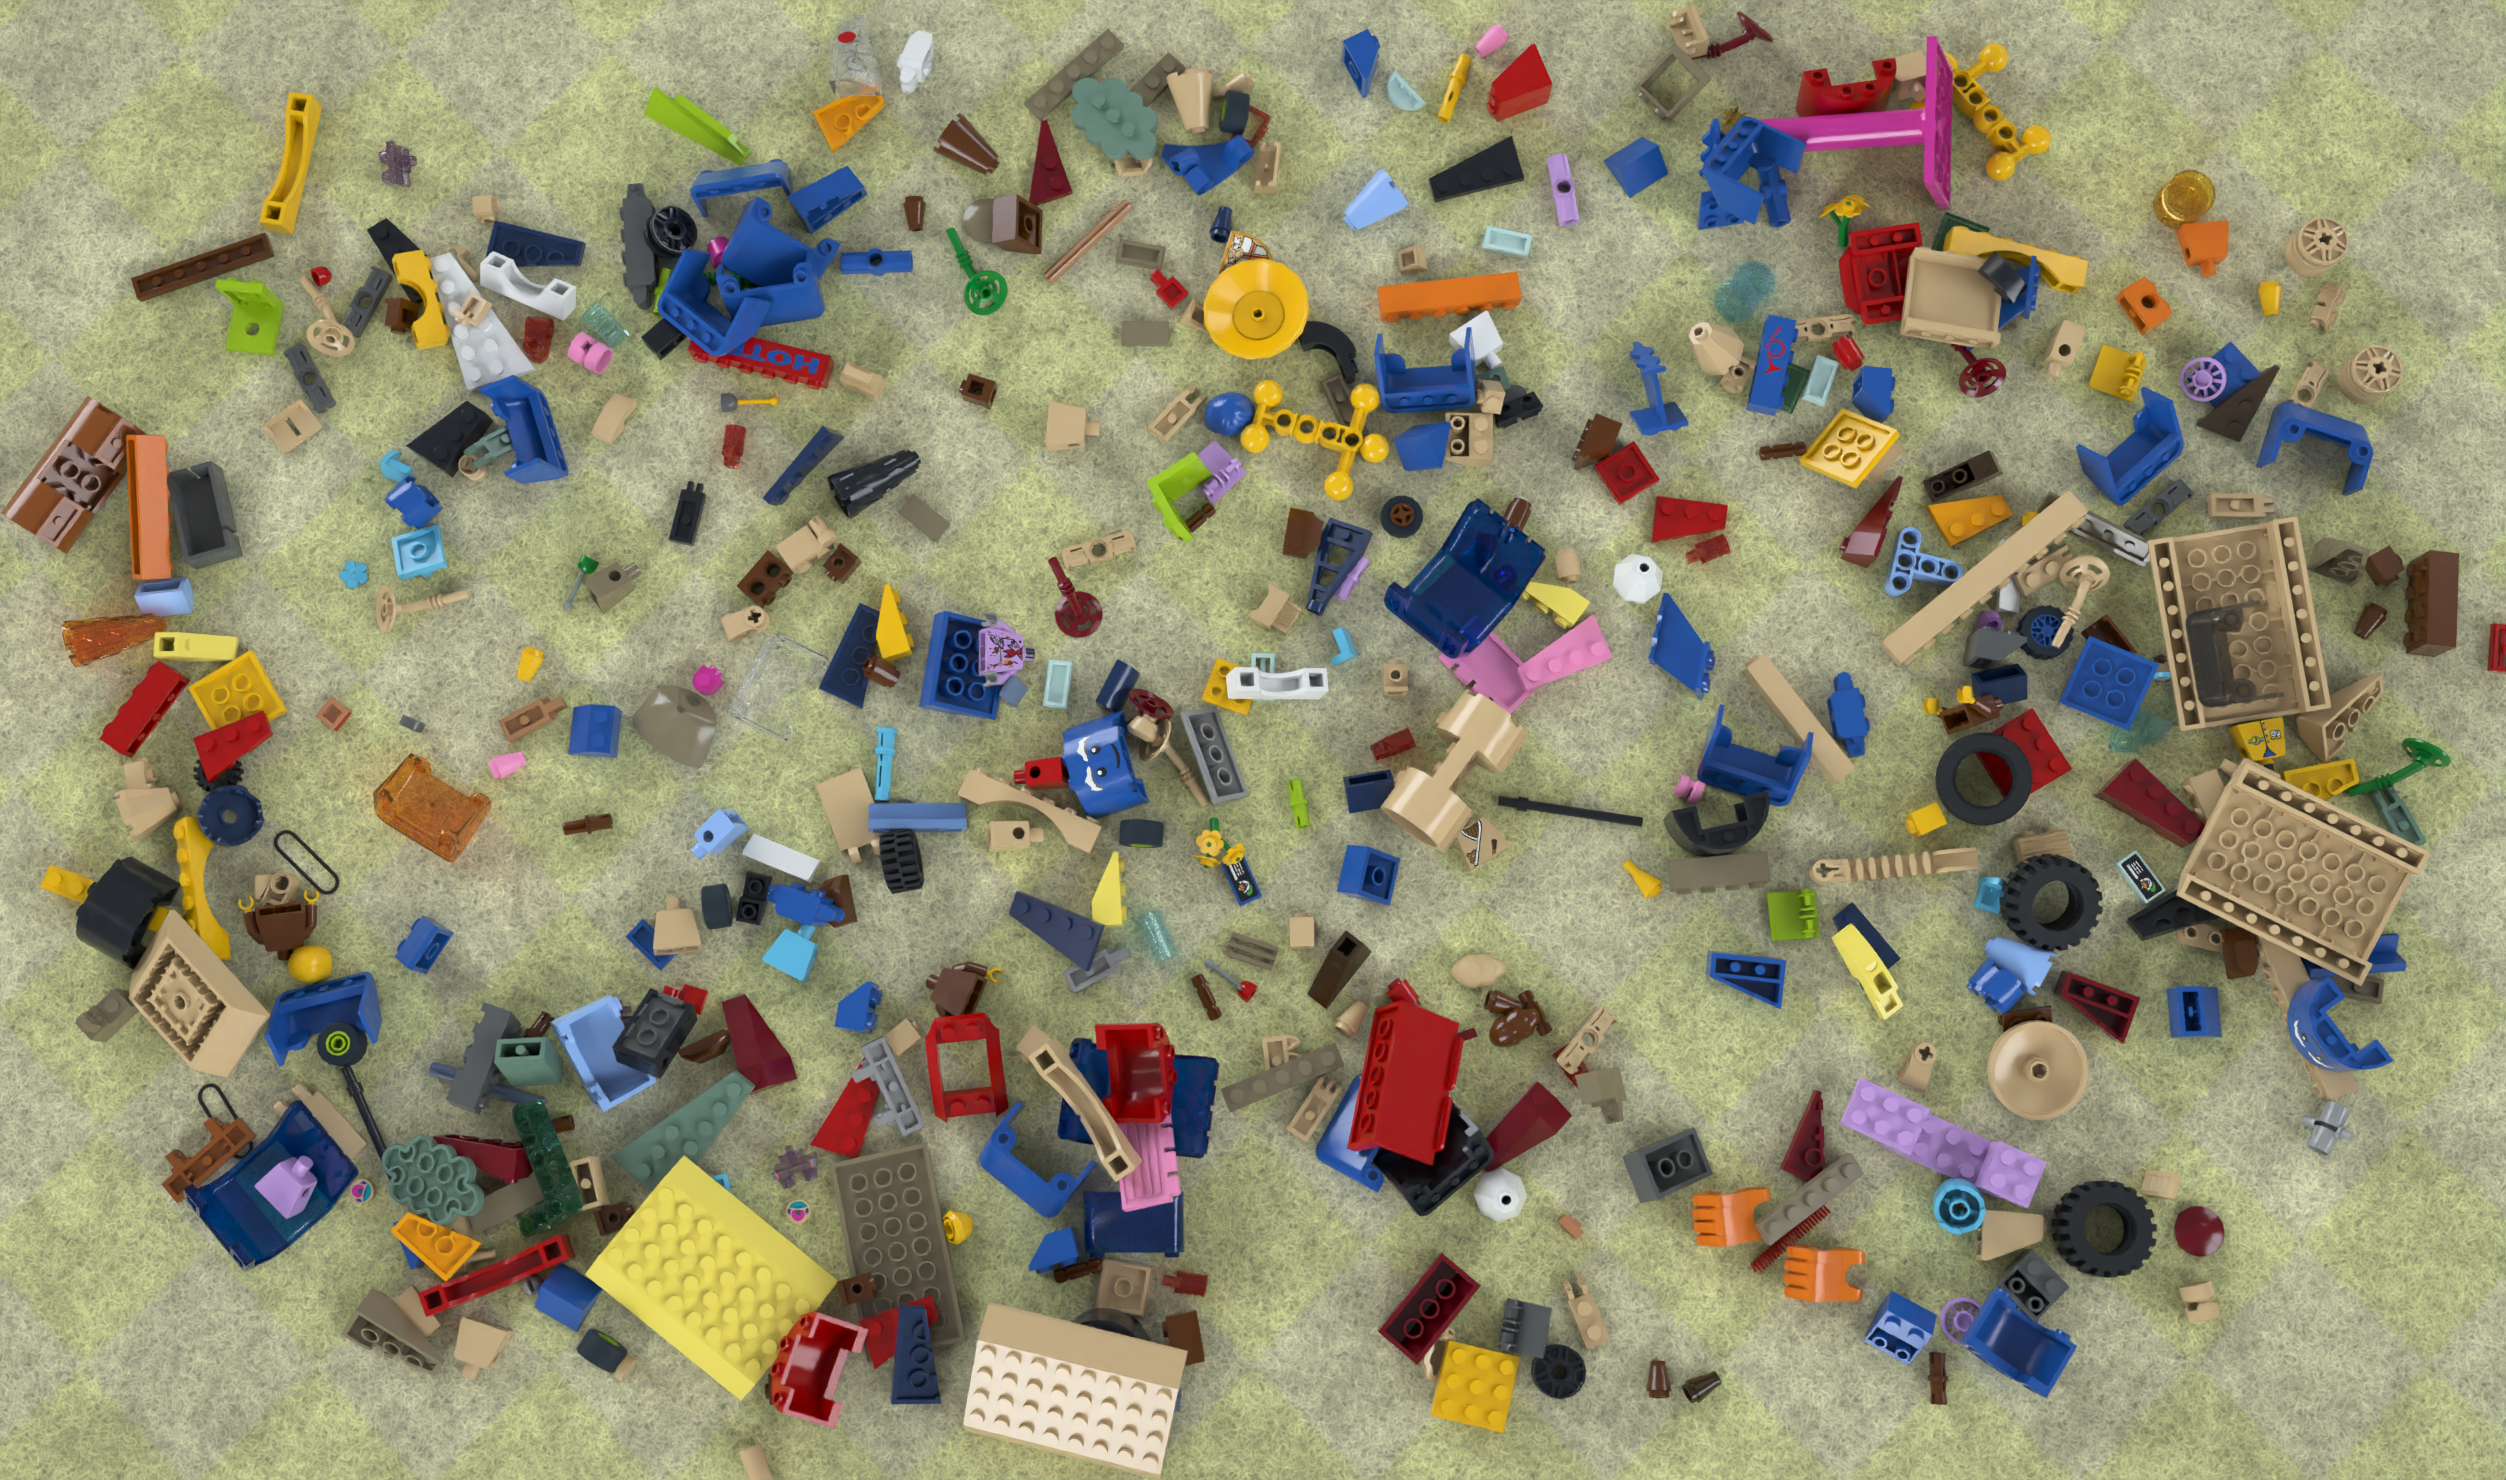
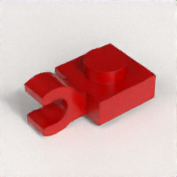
M1158 269L1150 274V280L1159 287L1156 290V295L1171 310L1189 295V292L1174 276L1167 280Z
M684 984L682 991L665 985L662 993L683 1000L684 1003L693 1004L696 1014L701 1015L709 991Z

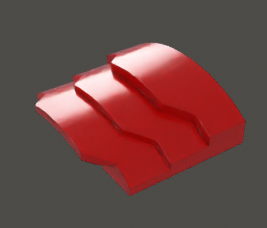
M1919 222L1849 233V247L1838 260L1841 286L1846 307L1861 316L1863 325L1902 320L1909 257L1915 248L1923 245Z

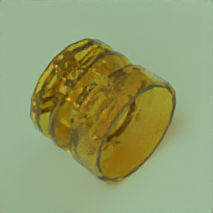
M2184 170L2172 177L2156 193L2153 200L2154 213L2162 224L2173 229H2179L2185 223H2195L2213 207L2216 198L2215 187L2211 179L2204 173L2196 170Z

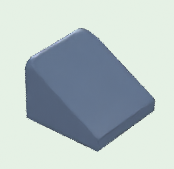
M1012 675L999 692V696L1006 703L1017 707L1028 691V688Z

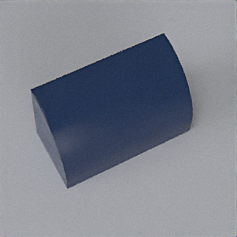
M1117 659L1095 701L1097 707L1111 714L1122 711L1140 673Z
M2018 663L1971 674L1974 694L1979 698L1991 694L1993 697H1999L2003 705L2028 699L2027 674Z
M1390 769L1343 777L1349 814L1379 809L1395 788Z

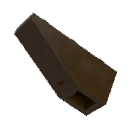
M1988 450L1924 480L1923 484L1932 503L1983 484L2002 475L2003 472L1994 453Z
M1345 930L1330 949L1307 995L1327 1009L1372 951Z

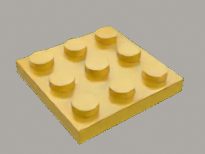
M1842 408L1799 461L1806 468L1857 488L1900 435L1898 430Z
M252 650L188 687L211 730L260 711H264L267 714L269 722L288 712L257 655Z
M1446 1340L1430 1415L1504 1433L1520 1357Z

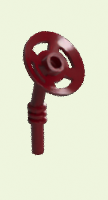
M1738 11V19L1745 28L1742 32L1743 35L1720 45L1719 43H1716L1715 46L1711 44L1710 47L1708 45L1707 55L1691 59L1704 57L1710 59L1711 56L1715 58L1716 55L1720 57L1725 52L1742 46L1750 40L1753 41L1755 37L1767 42H1773L1774 39L1752 19Z
M1950 345L1955 347L1954 350L1959 351L1969 364L1959 377V387L1965 395L1970 397L1987 396L1995 392L2003 384L2006 378V369L2001 361L1994 358L1977 360L1970 350H1966L1967 346ZM1989 363L1995 364L1998 367V369H1994L1993 365ZM1992 376L1997 377L1993 383L1984 387L1983 384L1988 382ZM1968 381V383L1971 386H1974L1975 389L1967 387L1965 385V382Z
M1051 557L1048 563L1058 581L1057 586L1062 596H1064L1057 604L1055 610L1056 623L1060 630L1070 637H1087L1093 634L1101 624L1103 616L1101 605L1093 595L1082 591L1075 592L1070 578L1066 577L1057 557ZM1087 600H1090L1095 606L1096 614H1093L1092 608L1089 605V603H1087ZM1067 601L1070 605L1069 607L1064 605ZM1084 605L1088 608L1089 613L1085 612ZM1068 613H1071L1074 619L1073 622L1069 619ZM1061 614H1064L1070 628H1067L1062 622ZM1088 620L1093 623L1088 629L1078 631V625H1083Z
M1133 689L1130 691L1129 698L1139 709L1140 714L1137 716L1142 717L1145 713L1150 717L1160 719L1172 717L1173 709L1164 699L1143 689ZM1159 708H1162L1165 714H1161Z

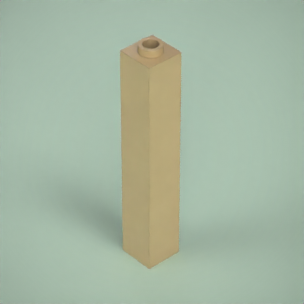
M1766 654L1760 658L1755 655L1745 663L1747 668L1742 673L1801 748L1808 733H1814L1810 759L1831 786L1856 769Z

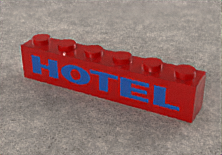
M754 337L721 357L708 354L692 340H690L688 347L689 353L697 362L706 364L707 361H711L725 369H729L732 366L746 374L758 372L761 373V376L768 379L779 377L793 385L800 382L814 390H819L820 387L827 389L834 366L831 355Z

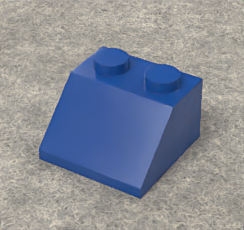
M1368 29L1343 40L1342 61L1362 98L1368 96L1377 69L1378 50L1380 48L1377 37L1375 35L1372 36Z
M2231 341L2211 357L2219 361L2226 369L2227 383L2221 394L2208 402L2215 408L2219 403L2226 401L2231 394L2243 385H2248L2260 376L2261 372ZM2211 362L2204 363L2205 369H2208ZM2214 365L2211 372L2213 373L2219 370V368ZM2219 373L2214 378L2222 379V374ZM2187 378L2189 382H2193V378ZM2212 383L2218 390L2220 389L2221 383ZM2210 387L2207 388L2208 396L2215 393ZM2200 389L2199 392L2204 397V391Z
M590 704L574 707L568 754L617 758L622 711L616 706Z
M1347 845L1337 892L1353 898L1390 906L1400 858L1368 846Z
M422 915L421 918H418L411 927L412 932L408 938L399 944L397 948L398 953L395 958L408 969L427 974L454 933L433 919Z

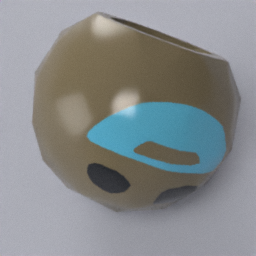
M2159 653L2153 655L2149 660L2159 663V666L2152 680L2157 683L2171 681L2167 654Z

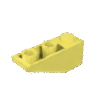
M1517 580L1513 587L1516 591L1515 594L1520 599L1533 602L1536 610L1544 615L1550 614L1555 618L1554 622L1564 629L1566 627L1572 629L1590 604V601L1571 588Z
M155 632L153 656L165 662L233 661L237 658L238 637L183 632Z
M1113 852L1092 900V920L1104 924V928L1123 927V921L1128 920L1127 906H1122V897L1126 896V883L1121 882L1120 874L1125 872L1124 858H1120L1119 852Z

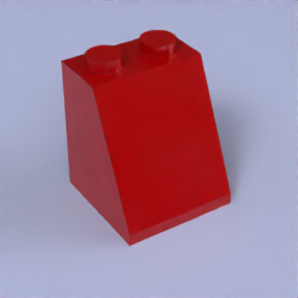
M1535 44L1530 45L1492 82L1491 90L1488 93L1489 100L1486 105L1491 116L1494 115L1497 122L1548 103L1552 81Z

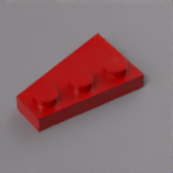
M1657 496L1651 543L1724 530L1726 527L1728 505Z
M264 711L193 738L208 782H214L220 773L227 768L233 767L236 761L243 755L251 753L274 735L267 714Z
M932 1295L905 1304L925 1305L929 1327L940 1319ZM899 1307L860 1320L861 1327L868 1329L865 1340L874 1369H877L895 1354Z

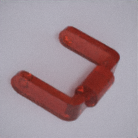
M1250 106V112L1265 119L1254 134L1253 140L1249 141L1246 139L1249 145L1254 148L1259 140L1262 141L1268 131L1270 116ZM1232 134L1231 138L1238 136V134Z

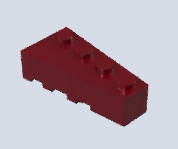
M2136 758L2127 762L2094 795L2098 799L2111 804L2112 807L2120 812L2122 811L2131 816L2140 824L2153 829L2154 832L2181 848L2192 844L2201 835L2205 824Z

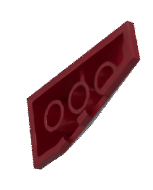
M1538 1081L1535 1082L1486 1137V1140L1494 1150V1157L1483 1169L1487 1172L1493 1171L1552 1137L1572 1115Z
M457 1134L433 1136L437 1144L452 1146L456 1150L457 1156L470 1158L477 1168L492 1177L502 1178L504 1183H518V1179L528 1178L546 1151V1145L516 1141V1143H502V1139L495 1138L480 1139L479 1142V1137Z

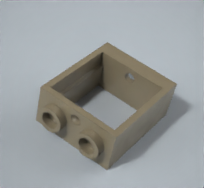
M1676 44L1636 85L1640 91L1637 95L1646 104L1650 101L1656 107L1654 112L1661 119L1667 117L1672 121L1711 80L1709 75ZM1677 60L1698 82L1669 111L1648 88Z

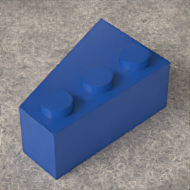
M847 165L787 196L796 216L809 233L813 234L864 198L867 193L863 184Z
M1708 950L1705 975L1781 1009L1786 960Z

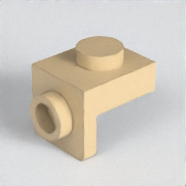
M1128 154L1122 159L1114 160L1119 177L1144 176L1152 165V157L1147 160H1136Z
M471 291L459 311L452 306L449 311L456 315L455 320L467 327L470 323L478 328L493 304Z

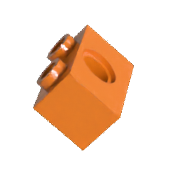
M2146 276L2122 290L2115 298L2142 335L2165 322L2173 314L2168 302L2160 297L2156 286ZM2142 301L2146 302L2149 308L2144 307Z

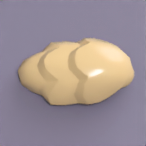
M1488 953L1468 955L1461 958L1451 970V976L1465 987L1490 986L1505 973L1506 965L1503 961L1494 958Z
M1451 1326L1447 1327L1421 1360L1424 1366L1425 1377L1431 1382L1438 1380L1446 1340L1456 1342L1454 1330Z

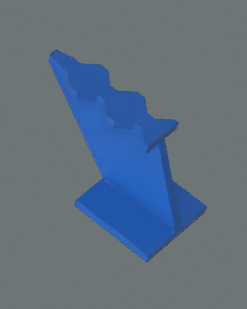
M1718 118L1712 120L1710 130L1702 136L1703 144L1708 146L1700 154L1702 162L1705 161L1726 136L1720 130ZM1702 169L1699 171V176H1704ZM1712 191L1701 193L1698 230L1744 223L1743 219L1720 208Z
M2036 256L2031 257V265L2015 270L2028 287L2012 305L2004 298H2001L1998 330L2023 311H2025L2024 319H2029L2030 311H2035L2040 265H2036ZM1967 346L1966 350H1972L1975 347Z
M1637 341L1633 342V350L1630 352L1631 359H1637L1636 366L1640 369L1650 407L1631 411L1630 417L1642 435L1651 436L1661 431H1674L1688 426L1687 418L1675 402L1663 404L1657 373L1665 372L1666 366L1658 365L1661 363L1660 358L1652 356L1654 354L1652 347H1645Z
M1663 593L1657 616V624L1653 634L1652 647L1648 657L1649 662L1653 665L1657 664L1695 692L1698 699L1703 700L1704 693L1708 694L1711 679H1709L1708 672L1714 669L1716 659L1714 650H1711L1710 642L1705 641V644L1702 642L1669 593Z

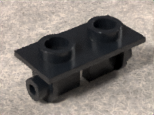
M1533 391L1504 403L1501 414H1494L1496 418L1495 424L1498 429L1501 427L1505 429L1510 425L1518 423V417L1521 420H1525L1532 416H1537L1538 412L1542 411L1543 405Z

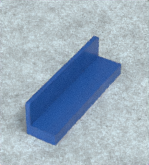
M2397 933L2380 935L2367 960L2373 964L2369 973L2405 971L2407 962L2396 952L2399 941ZM2300 957L2310 978L2339 976Z

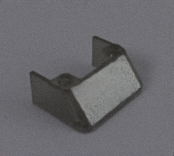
M2256 600L2195 611L2187 617L2185 622L2198 699L2202 705L2212 708L2284 697L2283 692L2257 695L2256 686L2251 680H2234L2226 632L2238 630L2243 625V610L2267 606V600Z

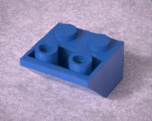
M1863 366L1853 380L1852 403L1864 417L1881 424L1887 421L1888 416L1894 410V399H1891V391L1895 388V377H1892V368Z
M867 981L838 1003L834 1027L845 1031L871 1034L872 1029H876L878 1023V1015L875 1014L876 1005H880L882 999V990H879V985Z
M2187 986L2167 989L2171 1038L2222 1037L2217 987Z
M1074 1227L1046 1234L1028 1266L1029 1271L1036 1270V1273L1040 1274L1054 1270L1053 1264L1059 1262L1061 1267L1077 1263L1076 1257L1082 1256Z
M1891 1291L1881 1303L1863 1341L1909 1365L1933 1336L1937 1315Z

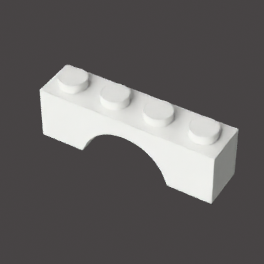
M494 251L480 263V285L563 321L576 308V286L557 278L548 285L535 284L520 273L513 259Z
M1235 667L1226 675L1228 699H1320L1329 692L1327 668H1303L1287 673H1265L1260 671L1258 667Z

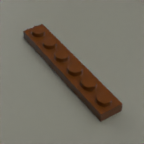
M262 233L135 276L131 280L137 299L143 302L275 256L269 236L266 233Z

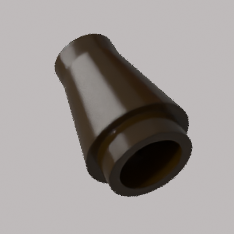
M1712 1371L1709 1374L1686 1380V1383L1682 1385V1390L1690 1403H1700L1722 1383L1718 1374Z

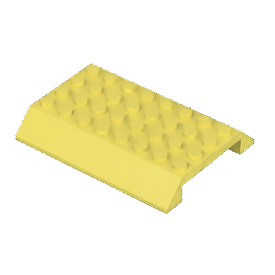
M685 1155L662 1179L585 1273L587 1277L739 1400H742L777 1359L781 1339L788 1335L795 1323L804 1314L815 1312L837 1284V1281H839Z

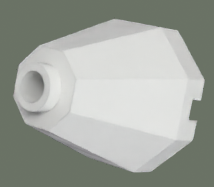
M1630 554L1615 565L1612 586L1624 601L1644 604L1661 591L1663 571L1651 556Z
M1502 1167L1483 1173L1473 1191L1479 1212L1497 1222L1518 1216L1527 1199L1521 1177Z

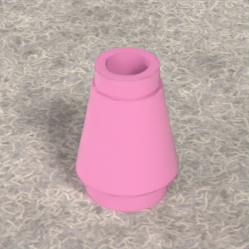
M1496 24L1489 28L1474 48L1484 58L1505 45L1509 36L1502 26Z
M522 751L495 756L493 760L488 761L495 779L500 777L503 779L527 764Z

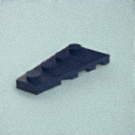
M494 221L486 257L494 251L513 259L516 267L581 266L586 243Z
M822 426L764 495L763 499L770 505L778 506L783 504L788 499L789 493L839 444L844 436L836 430Z
M859 603L818 688L863 709L868 678L864 677L862 668L868 658H872L874 654L879 611Z
M1016 891L1009 915L1083 970L1090 971L1105 925L1022 891Z
M899 1305L890 1396L891 1404H942L925 1305Z

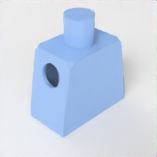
M719 808L695 832L694 836L699 842L691 848V851L699 859H702L708 852L719 854L749 829V826L735 810Z

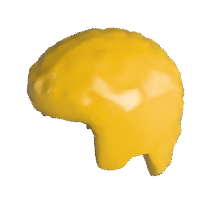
M304 945L295 949L290 955L287 965L288 972L293 979L301 983L308 984L322 981L332 971V956L327 948L321 945Z

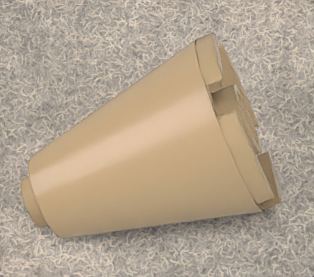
M1208 68L1186 69L1185 73L1178 76L1177 71L1166 77L1187 132H1191L1192 135L1204 134L1205 130L1209 128L1213 75L1212 70L1209 71Z

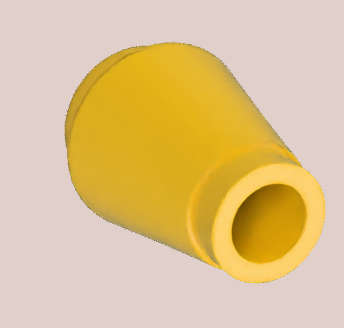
M2261 282L2260 288L2257 291L2263 316L2278 315L2282 292L2280 282Z
M526 645L525 650L521 651L516 678L531 682V679L545 659L543 658L545 652Z

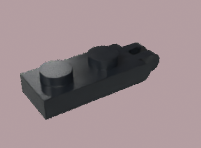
M688 481L687 488L681 490L669 536L671 542L694 546L706 499V493H702L703 483H697L696 490L693 491L695 483Z

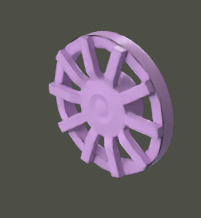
M2202 356L2191 360L2184 366L2180 374V385L2183 392L2196 401H2209L2216 398L2224 390L2227 383L2226 369L2219 361L2210 357ZM2200 361L2201 370H2198L2193 364ZM2204 361L2211 362L2208 369H2205ZM2216 365L2219 370L2212 373L2211 369ZM2189 367L2195 372L2194 375L2186 373ZM2222 374V379L2214 378L2215 375ZM2185 377L2193 378V382L2186 384ZM2213 382L2221 383L2219 390L2212 384ZM2194 385L2196 389L2194 393H2191L2188 387ZM2208 387L2215 392L2211 396H2208ZM2200 389H2203L2204 397L2196 396Z
M1959 1297L1950 1300L1943 1307L1940 1314V1327L1944 1335L1951 1342L1963 1345L1960 1343L1961 1341L1955 1339V1336L1961 1331L1962 1338L1964 1337L1976 1315L1971 1314L1974 1307L1979 1310L1982 1307L1977 1301L1966 1297ZM1964 1301L1971 1303L1967 1311L1964 1310ZM1960 1302L1959 1312L1953 1306L1954 1303ZM1949 1307L1955 1313L1954 1316L1946 1314ZM1945 1318L1952 1319L1953 1323L1945 1325ZM1955 1326L1956 1329L1950 1335L1947 1329Z

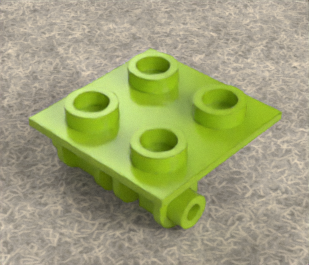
M1810 888L1799 891L1766 893L1771 941L1820 938L1815 889L1810 890Z

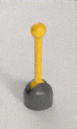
M721 393L722 412H732L738 405L771 404L776 406L779 403V399L775 396L770 399L737 400L733 394Z

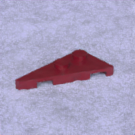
M1047 119L1041 121L1029 202L1035 206L1073 194Z
M1818 1090L1813 1091L1779 1168L1805 1182H1809L1821 1173L1823 1165H1825V1156L1823 1154L1825 1147L1824 1126H1822L1821 1122L1823 1100L1821 1098L1822 1092Z

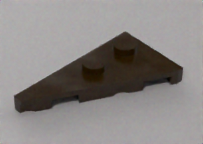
M2274 364L2272 367L2266 368L2259 374L2260 376L2248 385H2243L2231 394L2226 401L2215 406L2213 411L2205 417L2199 418L2196 425L2240 442L2280 369L2279 365Z

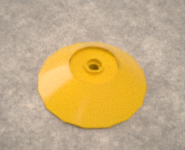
M1264 258L1244 260L1225 269L1210 285L1203 304L1204 324L1213 342L1228 354L1248 360L1270 358L1288 349L1302 334L1309 316L1308 292L1300 277L1284 264ZM1256 313H1262V316L1259 317V318H1256V317H1255V314H1256Z

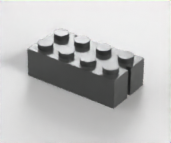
M209 461L191 466V471L184 468L170 472L167 477V486L170 492L171 504L185 563L195 569H200L242 557L239 537L234 534L237 532L223 469L214 462Z

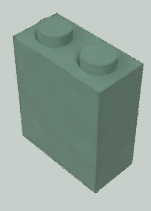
M547 1037L497 1039L494 1063L513 1087L561 1084L564 1061Z

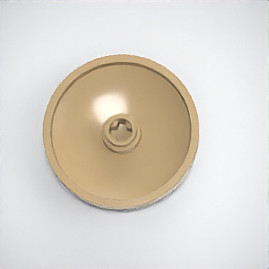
M2026 1021L2009 1028L1995 1042L1988 1058V1081L1996 1099L2010 1112L2030 1120H2048L2066 1113L2079 1101L2088 1081V1060L2081 1043L2067 1029L2048 1021Z

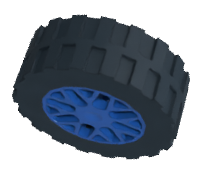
M2041 605L2033 608L2023 616L2018 623L2019 626L2016 628V632H2019L2020 636L2028 637L2027 642L2020 646L2028 656L2030 655L2034 659L2047 660L2057 657L2068 649L2070 642L2073 641L2074 628L2071 626L2059 649L2053 647L2051 642L2063 622L2062 617L2066 615L2058 607Z

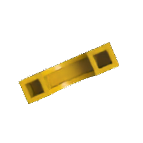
M423 250L394 254L392 263L398 283L415 289L424 303L423 315L413 322L411 327L417 351L445 346L448 338H450V330L448 325L443 323L442 315H444V309L441 301L437 302L435 293H438L435 279L430 277L431 262L429 257H425Z

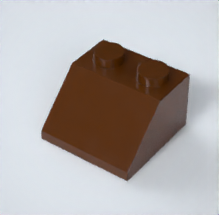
M1017 194L994 199L992 210V244L1004 251L1041 254L1043 210Z

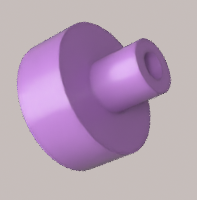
M1982 611L1976 621L1978 629L1988 626L1996 628L1997 632L2003 625L2002 619L1995 611Z

